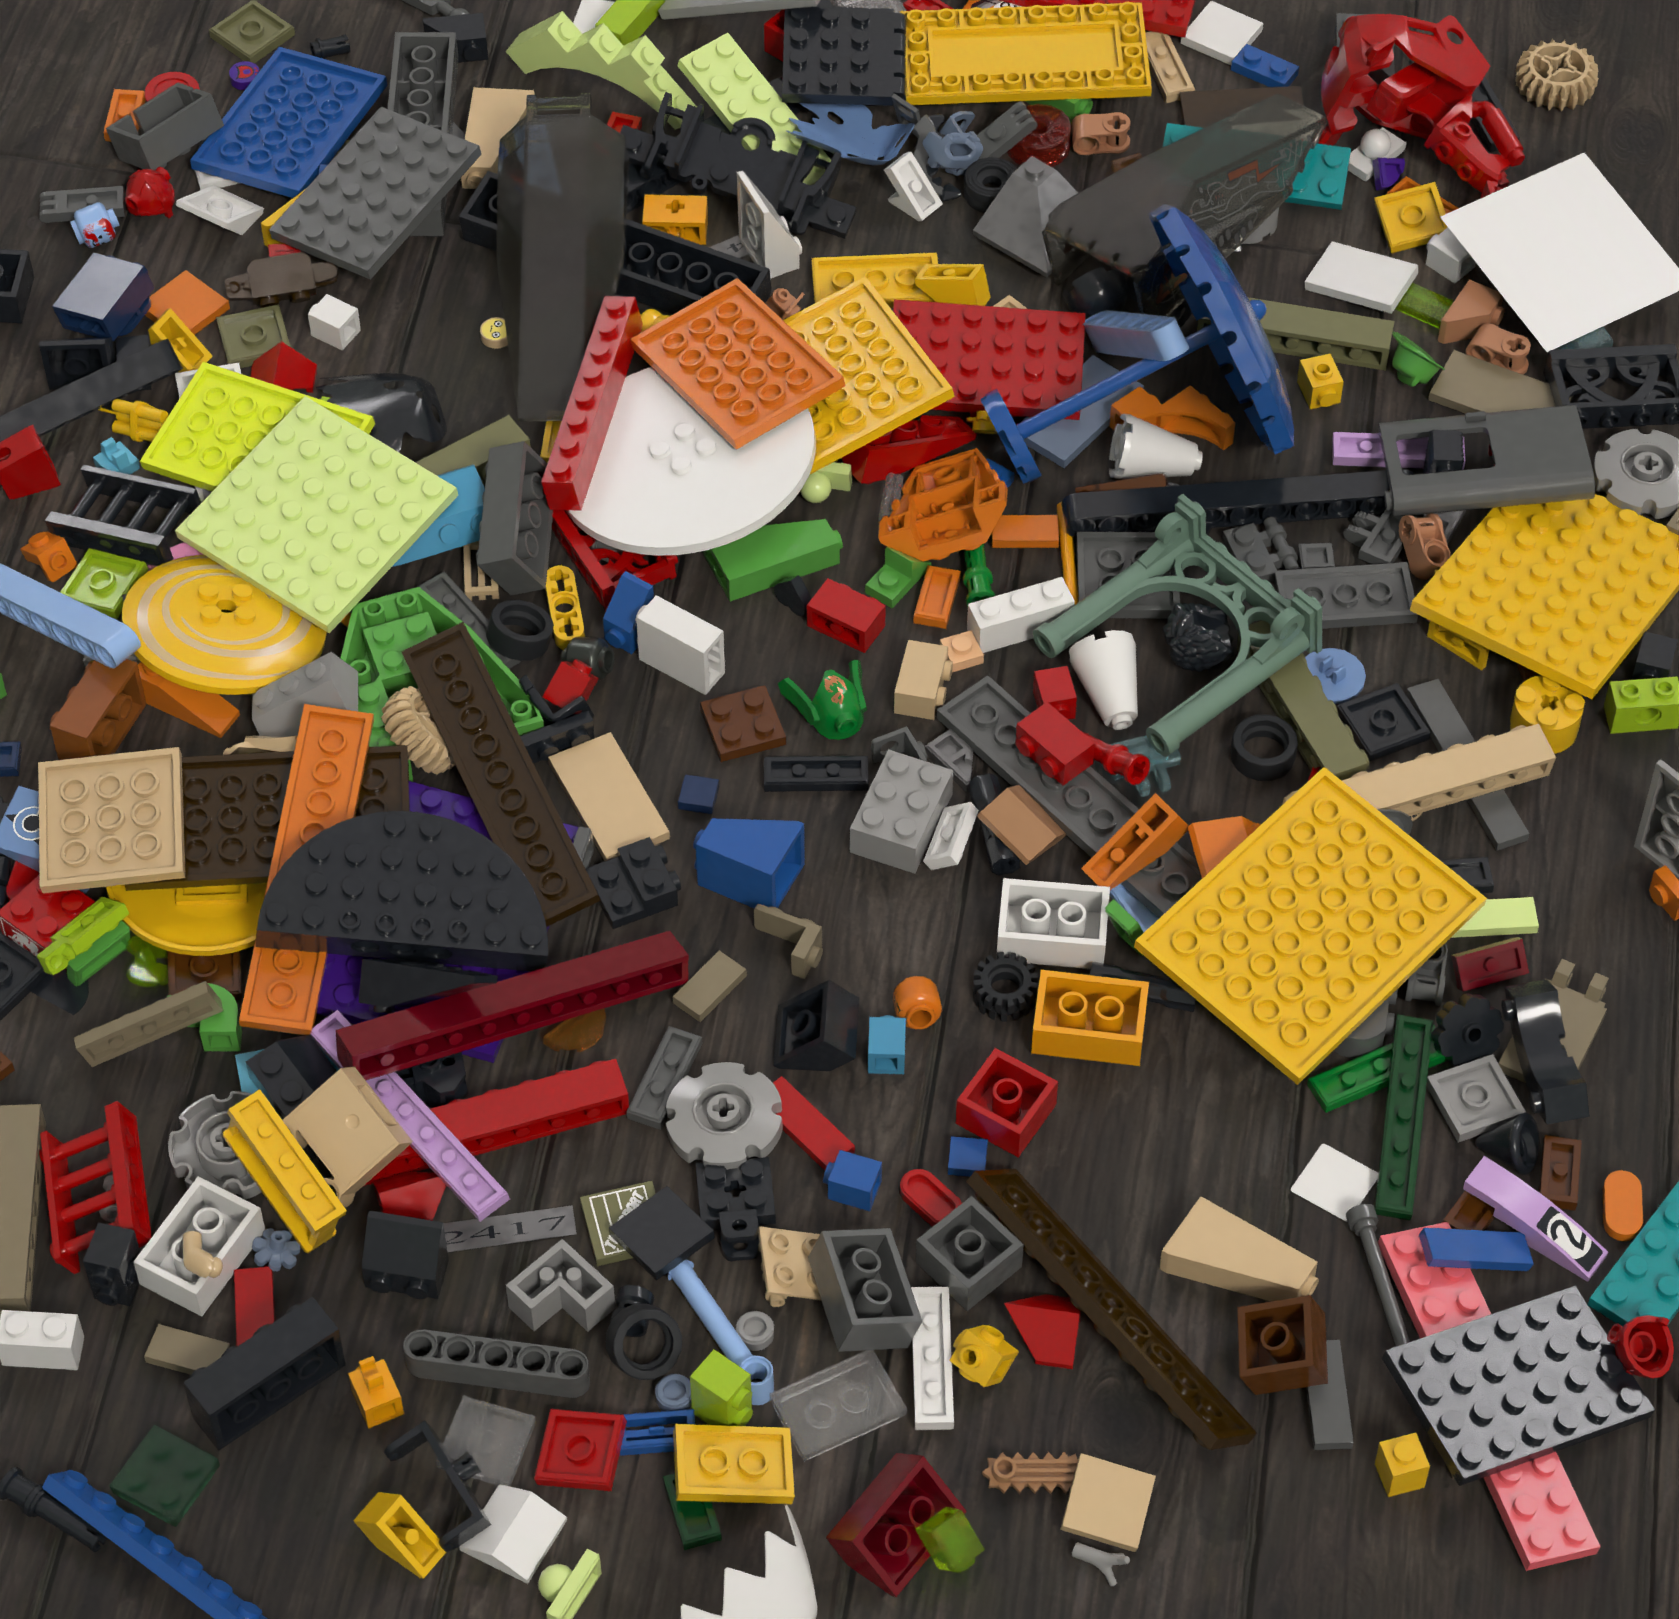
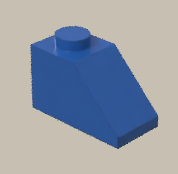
M627 571L621 575L603 617L604 638L610 645L615 648H621L630 654H633L638 648L637 623L635 619L639 609L643 605H648L654 598L653 585Z

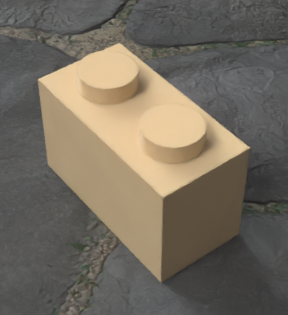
M908 640L894 692L895 714L935 719L937 707H942L946 699L947 688L943 687L944 680L950 681L953 670V661L948 660V646Z

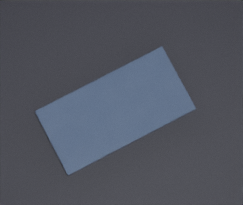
M1092 355L1083 364L1082 391L1114 375L1119 370ZM1136 381L1082 409L1080 420L1062 419L1024 439L1028 447L1065 468L1110 425L1111 405L1139 386L1144 389V385Z

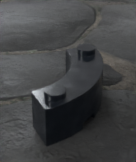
M1547 979L1505 987L1506 999L1502 1000L1501 1003L1502 1013L1505 1021H1510L1518 1059L1530 1092L1529 1100L1533 1113H1539L1547 1125L1590 1117L1586 1081L1581 1076L1573 1056L1568 1057L1564 1045L1560 1042L1561 1039L1565 1038V1030L1560 1011L1558 990Z

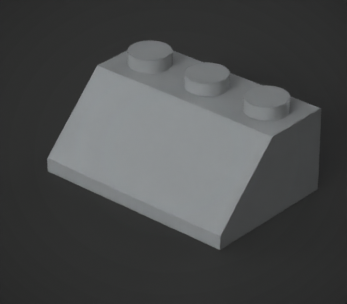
M330 652L260 688L256 693H252V721L259 735L271 737L298 735L304 704L358 711V671Z

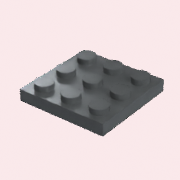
M1077 532L1078 602L1136 562L1158 540L1155 537V532ZM1174 567L1162 576H1175ZM1159 591L1143 595L1127 604L1109 618L1168 619L1172 613L1173 606L1180 603V592Z

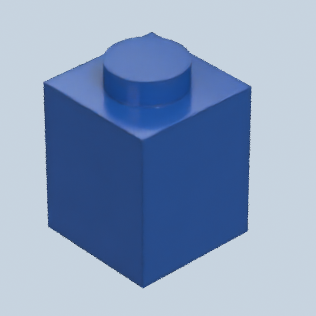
M839 1150L835 1163H828L823 1178V1183L828 1184V1199L870 1211L882 1182V1162Z

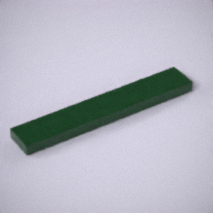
M1397 1014L1395 1019L1374 1205L1376 1214L1380 1216L1409 1221L1412 1218L1433 1020Z

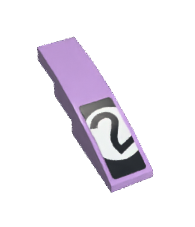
M1486 1156L1481 1159L1465 1180L1463 1189L1494 1207L1493 1216L1524 1234L1529 1247L1587 1282L1606 1258L1608 1251L1577 1222L1523 1180Z

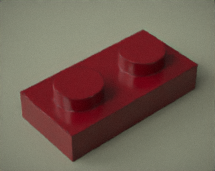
M1519 937L1451 955L1457 987L1461 991H1467L1529 973L1523 939Z

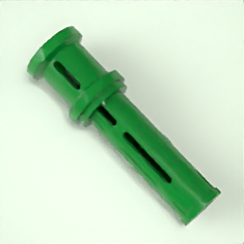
M984 544L971 551L964 550L967 568L963 576V582L968 588L966 596L967 607L970 603L995 596V593L991 590L993 574L986 566Z

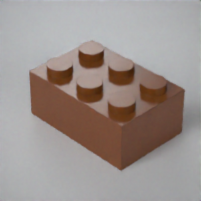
M126 659L114 669L95 660L87 664L83 677L77 686H73L70 689L67 701L60 711L54 713L50 721V730L58 760L110 755L116 752L147 705L137 662Z

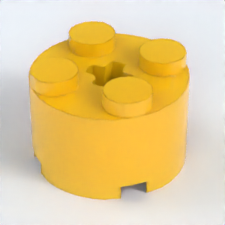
M1543 675L1531 677L1524 681L1516 691L1510 717V730L1521 725L1528 727L1539 724L1554 754L1568 749L1576 739L1585 700L1581 694Z

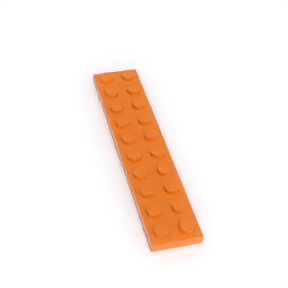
M304 704L265 895L281 867L296 850L323 830L355 817L374 723V714ZM254 945L239 1025L298 1035H309L312 1033L328 953L260 948Z

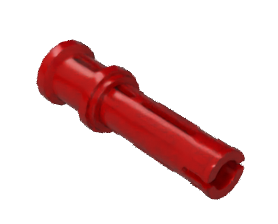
M1083 732L1095 742L1093 760L1103 764L1104 769L1112 775L1120 774L1124 776L1128 783L1133 785L1144 781L1150 770V762L1146 756L1142 754L1134 755L1124 745H1110Z

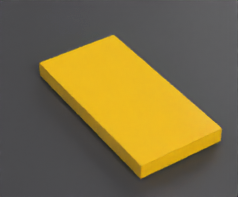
M937 253L812 258L814 303L865 276L890 308L894 307V299L936 302L915 285L914 279L925 264H938Z

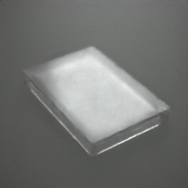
M874 1350L861 1352L769 1394L770 1402L785 1428H790L791 1440L804 1462L907 1415V1408Z

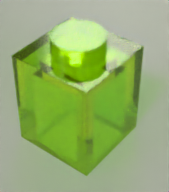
M945 1507L915 1529L938 1569L956 1573L962 1572L971 1567L976 1561L975 1557L985 1550L963 1511L959 1509Z

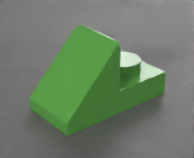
M887 546L885 549V564L865 584V593L893 608L926 573L927 567L931 565V562L928 560L920 561Z

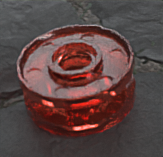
M1027 105V110L1030 111L1032 118L1037 122V127L1008 150V155L1019 165H1022L1031 156L1050 167L1062 163L1069 155L1071 147V124L1069 117L1062 110L1051 105Z

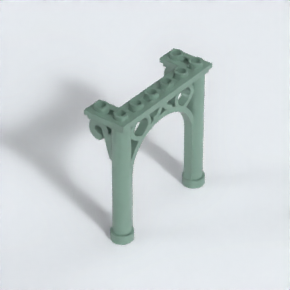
M1184 494L1178 496L1175 512L1166 515L1159 522L1155 530V537L1158 540L1136 562L1050 623L1045 622L1033 631V638L1038 648L1047 657L1054 658L1127 604L1149 593L1159 591L1185 592L1204 598L1223 610L1233 621L1241 639L1239 654L1234 663L1224 673L1147 728L1146 735L1149 742L1159 754L1165 757L1179 749L1182 741L1304 651L1309 653L1314 651L1317 654L1322 651L1323 609L1319 601L1313 596H1308L1299 588L1293 591V598L1291 600L1285 599L1275 591L1269 581L1259 578L1251 571L1247 563L1237 560L1222 543L1215 542L1206 534L1205 510L1198 502H1192ZM1195 565L1201 567L1208 574L1199 579L1188 578L1184 576L1183 570L1188 566ZM1174 567L1175 576H1162ZM1216 577H1218L1227 586L1216 583ZM1243 600H1246L1250 605L1253 606V608L1247 610L1246 613L1245 606L1242 604ZM1258 620L1266 621L1271 626V633L1260 634L1250 631L1249 625ZM1250 645L1255 647H1261L1254 655H1252L1249 658Z

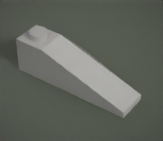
M1660 759L1655 765L1634 847L1659 867L1666 865L1679 880V773Z

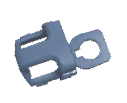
M959 111L951 115L939 131V133L946 135L944 138L936 132H929L923 140V146L929 155L927 163L931 168H946L945 171L956 176L965 175L968 167L979 159L983 151V146L980 143L981 140L974 131L964 133L975 117L973 112ZM964 119L961 125L958 126L957 121Z

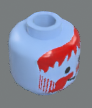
M100 202L77 210L74 213L75 220L70 221L79 244L85 243L89 248L112 241L116 237L114 228L120 226L113 208L106 210L105 206Z

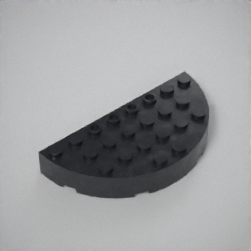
M412 811L376 812L357 816L323 830L303 844L281 867L265 895L259 914L255 947L316 953L327 952L328 954L405 959L409 961L418 960L441 964L520 971H535L545 968L548 958V936L540 902L525 874L513 859L498 845L468 826L433 814Z

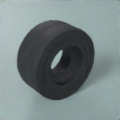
M996 157L982 158L973 162L966 170L964 177V196L967 203L973 209L985 213L1017 168L1009 161ZM988 183H995L1000 185V187L988 188L984 185Z

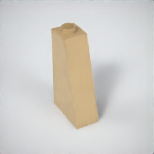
M473 87L465 140L479 145L482 155L461 177L462 188L477 189L487 171L499 175L503 174L519 146L516 130L530 127L536 117L534 90Z
M1203 1197L1198 1199L1161 1253L1160 1270L1165 1273L1268 1301L1312 1295L1319 1282V1279L1315 1277L1318 1263L1316 1260Z

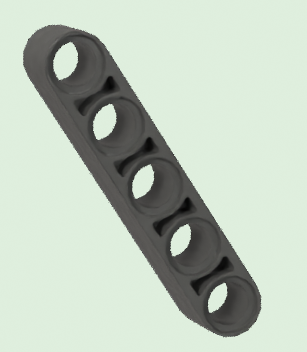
M415 1330L406 1336L403 1343L407 1368L413 1376L418 1378L568 1398L582 1396L590 1387L588 1359L584 1353L576 1349L432 1330ZM421 1351L429 1352L425 1356H415L416 1353ZM458 1356L467 1357L462 1361H453ZM495 1361L505 1362L500 1366L490 1365L492 1362ZM532 1366H540V1367H542V1368H541L540 1370H538V1371H529V1370H527L528 1368H530V1367H532ZM569 1371L580 1372L578 1375L575 1376L565 1375Z

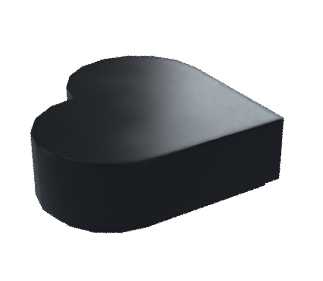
M799 575L785 578L775 585L774 593L780 603L788 606L798 616H803L807 613V604L812 598Z

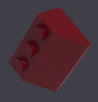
M896 1453L825 1538L849 1567L889 1595L897 1597L967 1511L924 1456Z

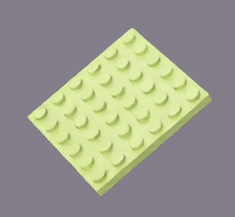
M304 396L179 525L175 532L177 538L330 633L458 497L457 487Z

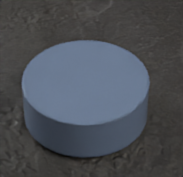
M670 1374L663 1377L655 1388L658 1407L662 1411L689 1409L692 1405L690 1380L680 1374Z

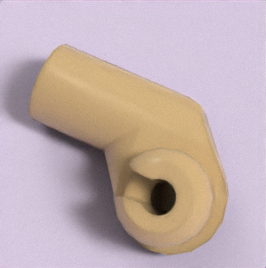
M188 1231L183 1234V1263L185 1268L203 1278L208 1276L212 1278L218 1277L222 1272L223 1263L220 1258L213 1257L212 1254L202 1250L201 1233Z

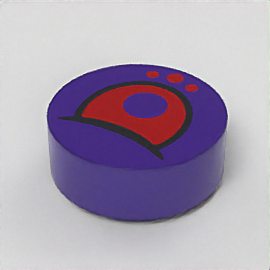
M249 61L234 64L229 70L231 85L238 90H245L259 73V67Z

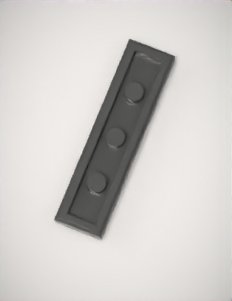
M445 571L417 586L467 624L509 669L521 662L499 654L489 645L486 638L489 620Z

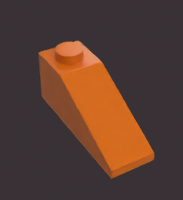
M142 662L138 664L146 704L219 738L223 737L240 716V711L219 694L202 692L178 685L156 674Z
M1155 793L1081 869L1098 886L1110 887V890H1112L1167 853L1188 831L1187 826L1189 825Z

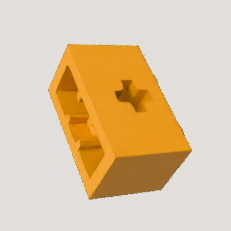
M645 194L642 223L648 227L691 242L706 245L708 225L707 196Z

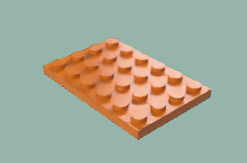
M738 278L630 339L632 348L736 450L845 387L844 377Z

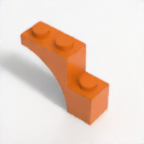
M1191 385L1163 404L1154 395L1149 394L1139 386L1111 405L1110 427L1114 431L1117 424H1124V420L1120 416L1122 414H1130L1171 433L1187 434L1205 439L1222 450L1233 444L1235 422L1231 416L1218 409L1210 402L1206 395L1200 394Z

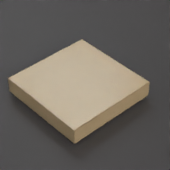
M1081 1453L1078 1458L1060 1530L1136 1552L1156 1476Z

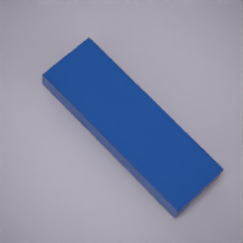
M1423 1228L1419 1234L1428 1267L1529 1271L1534 1264L1525 1235L1520 1232Z

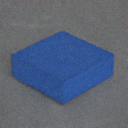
M951 1137L948 1175L970 1177L974 1171L985 1170L988 1139Z

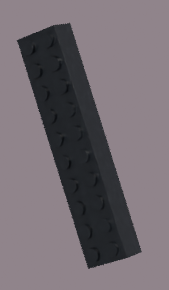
M487 171L459 215L463 239L468 242L624 297H636L638 302L672 314L677 313L736 278L744 283L764 303H766L772 293L769 268L491 171Z

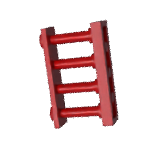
M118 1101L104 1106L106 1115L104 1127L66 1143L60 1142L47 1130L40 1133L42 1149L39 1151V1156L44 1165L52 1236L50 1253L57 1264H61L73 1274L80 1272L78 1252L88 1249L95 1230L76 1237L75 1220L116 1204L118 1216H116L114 1222L108 1225L134 1230L139 1248L146 1245L152 1238L137 1118ZM109 1141L110 1153H108L106 1159L69 1174L68 1157ZM113 1172L114 1184L111 1186V1190L73 1205L72 1188Z

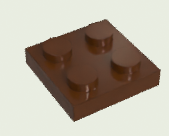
M765 685L700 702V711L720 762L786 745V735Z

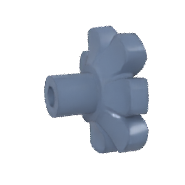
M272 1228L263 1231L262 1238L256 1237L253 1240L252 1249L257 1252L254 1256V1262L261 1267L269 1262L268 1267L272 1271H280L281 1264L286 1269H291L296 1265L297 1259L294 1255L300 1253V1245L297 1241H291L292 1234L288 1231H274Z

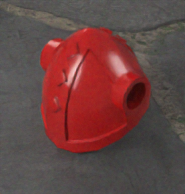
M159 166L155 170L142 169L131 174L127 182L125 205L129 213L139 216H153L165 213V217L169 219L173 216L172 206L174 204L175 192L169 183L171 177L166 169Z
M1643 1315L1632 1318L1624 1326L1617 1323L1611 1327L1607 1340L1614 1344L1616 1356L1623 1364L1625 1372L1638 1377L1658 1378L1669 1371L1674 1354L1673 1339L1667 1326L1669 1319Z

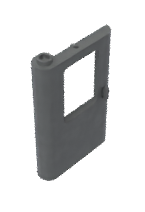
M1576 405L1490 413L1481 411L1457 416L1378 423V432L1390 488L1389 491H1384L1386 511L1392 510L1393 517L1594 499L1595 497L1593 468ZM1431 430H1459L1463 434L1484 432L1489 438L1495 466L1482 469L1405 475L1402 472L1396 442L1401 439L1428 437Z

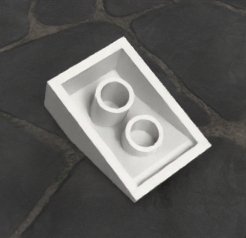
M744 171L737 172L739 240L755 264L770 269V278L799 269V255L802 254V246L799 239L791 235L784 216L778 215L772 204Z

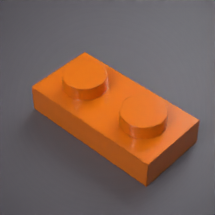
M114 89L103 132L105 141L111 142L106 128L127 114L132 117L137 131L139 130L132 111L145 104L144 91Z

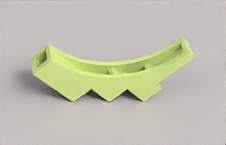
M561 11L521 32L506 50V53L525 74L547 68L575 69L600 76L620 85L641 98L658 113L665 92L672 94V107L685 111L688 104L697 107L660 65L665 57L646 35L623 46L604 23L582 34L565 13ZM670 115L667 122L676 130L681 127L682 119Z

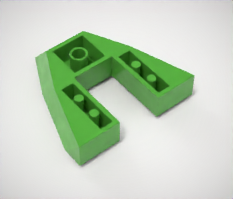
M420 587L360 602L352 609L340 659L358 671V712L374 714L369 747L397 746L395 742L390 741L391 735L385 731L384 727L386 724L381 718L383 715L382 708L395 692L409 686L416 689L419 688L401 651L463 622ZM465 624L519 735L522 736L543 728L544 724L540 711L529 700V694H525L519 679L482 639ZM408 760L409 781L413 782L411 761Z

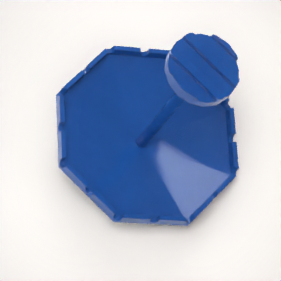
M1164 204L1149 212L1148 215L1161 246L1168 243L1172 244L1163 251L1173 275L1177 277L1184 273L1187 274L1186 280L1179 283L1178 286L1195 320L1207 317L1210 319L1211 324L1185 337L1189 349L1178 357L1168 361L1142 359L1017 425L998 389L985 394L986 396L980 400L1023 484L1029 481L1032 482L1042 476L1024 439L1207 344L1219 367L1226 364H1231L1234 367L1231 373L1225 375V378L1240 404L1248 401L1253 402V405L1244 411L1264 446L1275 455L1294 446V425L1286 385L1269 340L1260 323V320L1266 314V305L1260 300L1249 301L1216 245L1194 221L1177 208Z

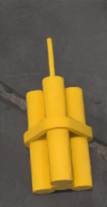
M114 399L112 410L98 409L99 411L116 415L117 420L112 424V431L114 433L129 436L136 442H143L144 440L152 442L169 416L167 411L157 409L142 401H135L133 403Z

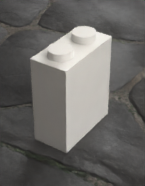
M657 595L648 605H643L639 609L635 619L637 623L639 660L706 695L725 674L723 630Z

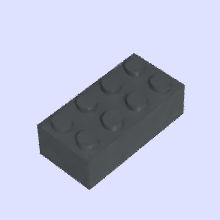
M525 441L489 448L488 462L485 467L486 485L482 495L483 513L479 524V550L476 553L477 566L510 595L546 589L553 510L549 509L541 483L547 462Z

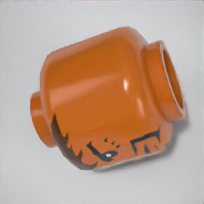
M912 976L899 982L895 987L892 999L897 1018H906V1027L910 1029H924L939 1019L942 1005L937 986L931 979L923 976Z

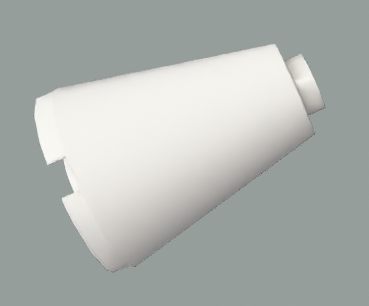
M1122 414L1120 416L1124 420V424L1116 425L1110 449L1109 460L1115 461V469L1109 468L1111 478L1128 479L1164 473L1167 477L1191 476L1194 470L1198 471L1200 469L1202 451H1198L1196 443L1133 415Z
M1111 630L1105 631L1106 638L1095 640L1093 634L1076 642L1069 649L1072 667L1104 724L1113 727L1115 730H1122L1130 727L1133 724L1132 721L1138 716L1136 643L1131 633Z

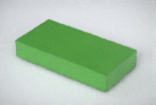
M1113 899L1105 907L1106 914L1118 935L1139 955L1143 956L1134 948L1135 940L1144 932L1139 923Z
M121 920L114 930L105 933L97 939L88 951L70 960L67 966L68 979L76 987L80 986L130 947V928Z

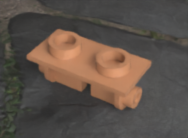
M778 288L774 290L765 304L784 320L801 310L797 303L805 294L802 292L796 299L787 289Z

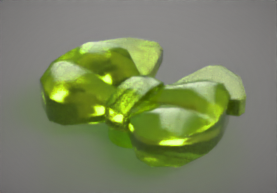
M138 936L131 937L127 942L126 949L135 957V963L127 971L129 981L143 987L156 986L158 983L161 986L168 984V966L156 963V958H168V951L153 946Z

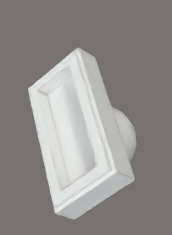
M1383 127L1381 129L1369 130L1363 135L1360 146L1351 152L1348 171L1366 182L1374 176L1372 161L1376 158H1396L1405 151L1406 142Z

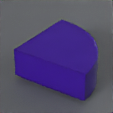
M1376 158L1372 161L1376 191L1387 189L1399 179L1404 171L1405 158Z

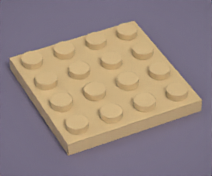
M179 747L38 762L39 873L42 893L185 878L182 754Z

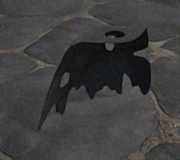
M372 373L319 378L347 381L317 386L316 389L323 390L324 394L332 395L327 402L373 416L375 425L371 436L397 452L402 448V438L405 432L416 439L421 438L428 442L441 440L447 432L445 418L435 388L428 380L397 373ZM394 381L404 382V386L398 389L383 387V384ZM417 391L422 392L423 399L416 396ZM432 404L438 411L440 423L434 417L431 408Z

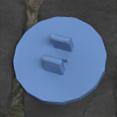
M1325 648L1318 654L1312 652L1305 657L1308 669L1313 676L1316 675L1319 678L1323 693L1328 700H1332L1335 704L1354 699L1363 690L1366 679L1364 666L1356 656L1349 652L1336 648Z

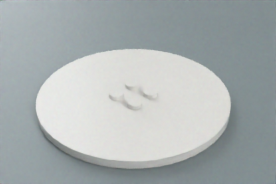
M652 367L631 374L625 378L582 510H566V512L579 528L594 539L608 546L637 554L657 556L690 554L710 550L741 539L758 530L780 514L795 499L809 477L816 453V435L809 409L807 408L736 450Z

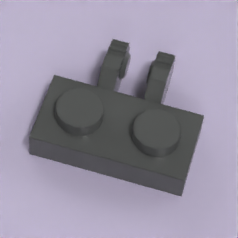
M1385 510L1380 518L1358 511L1352 518L1355 526L1349 525L1343 534L1347 541L1361 547L1359 559L1371 564L1394 563L1404 547L1399 536V523L1403 516L1393 517L1392 510Z

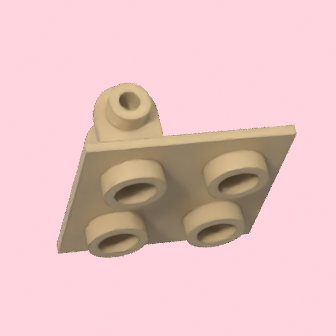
M759 1226L760 1243L758 1244V1249L762 1255L761 1270L763 1271L762 1277L766 1283L767 1290L765 1298L770 1302V1305L772 1307L783 1306L788 1296L821 1300L808 1260V1256L820 1234Z

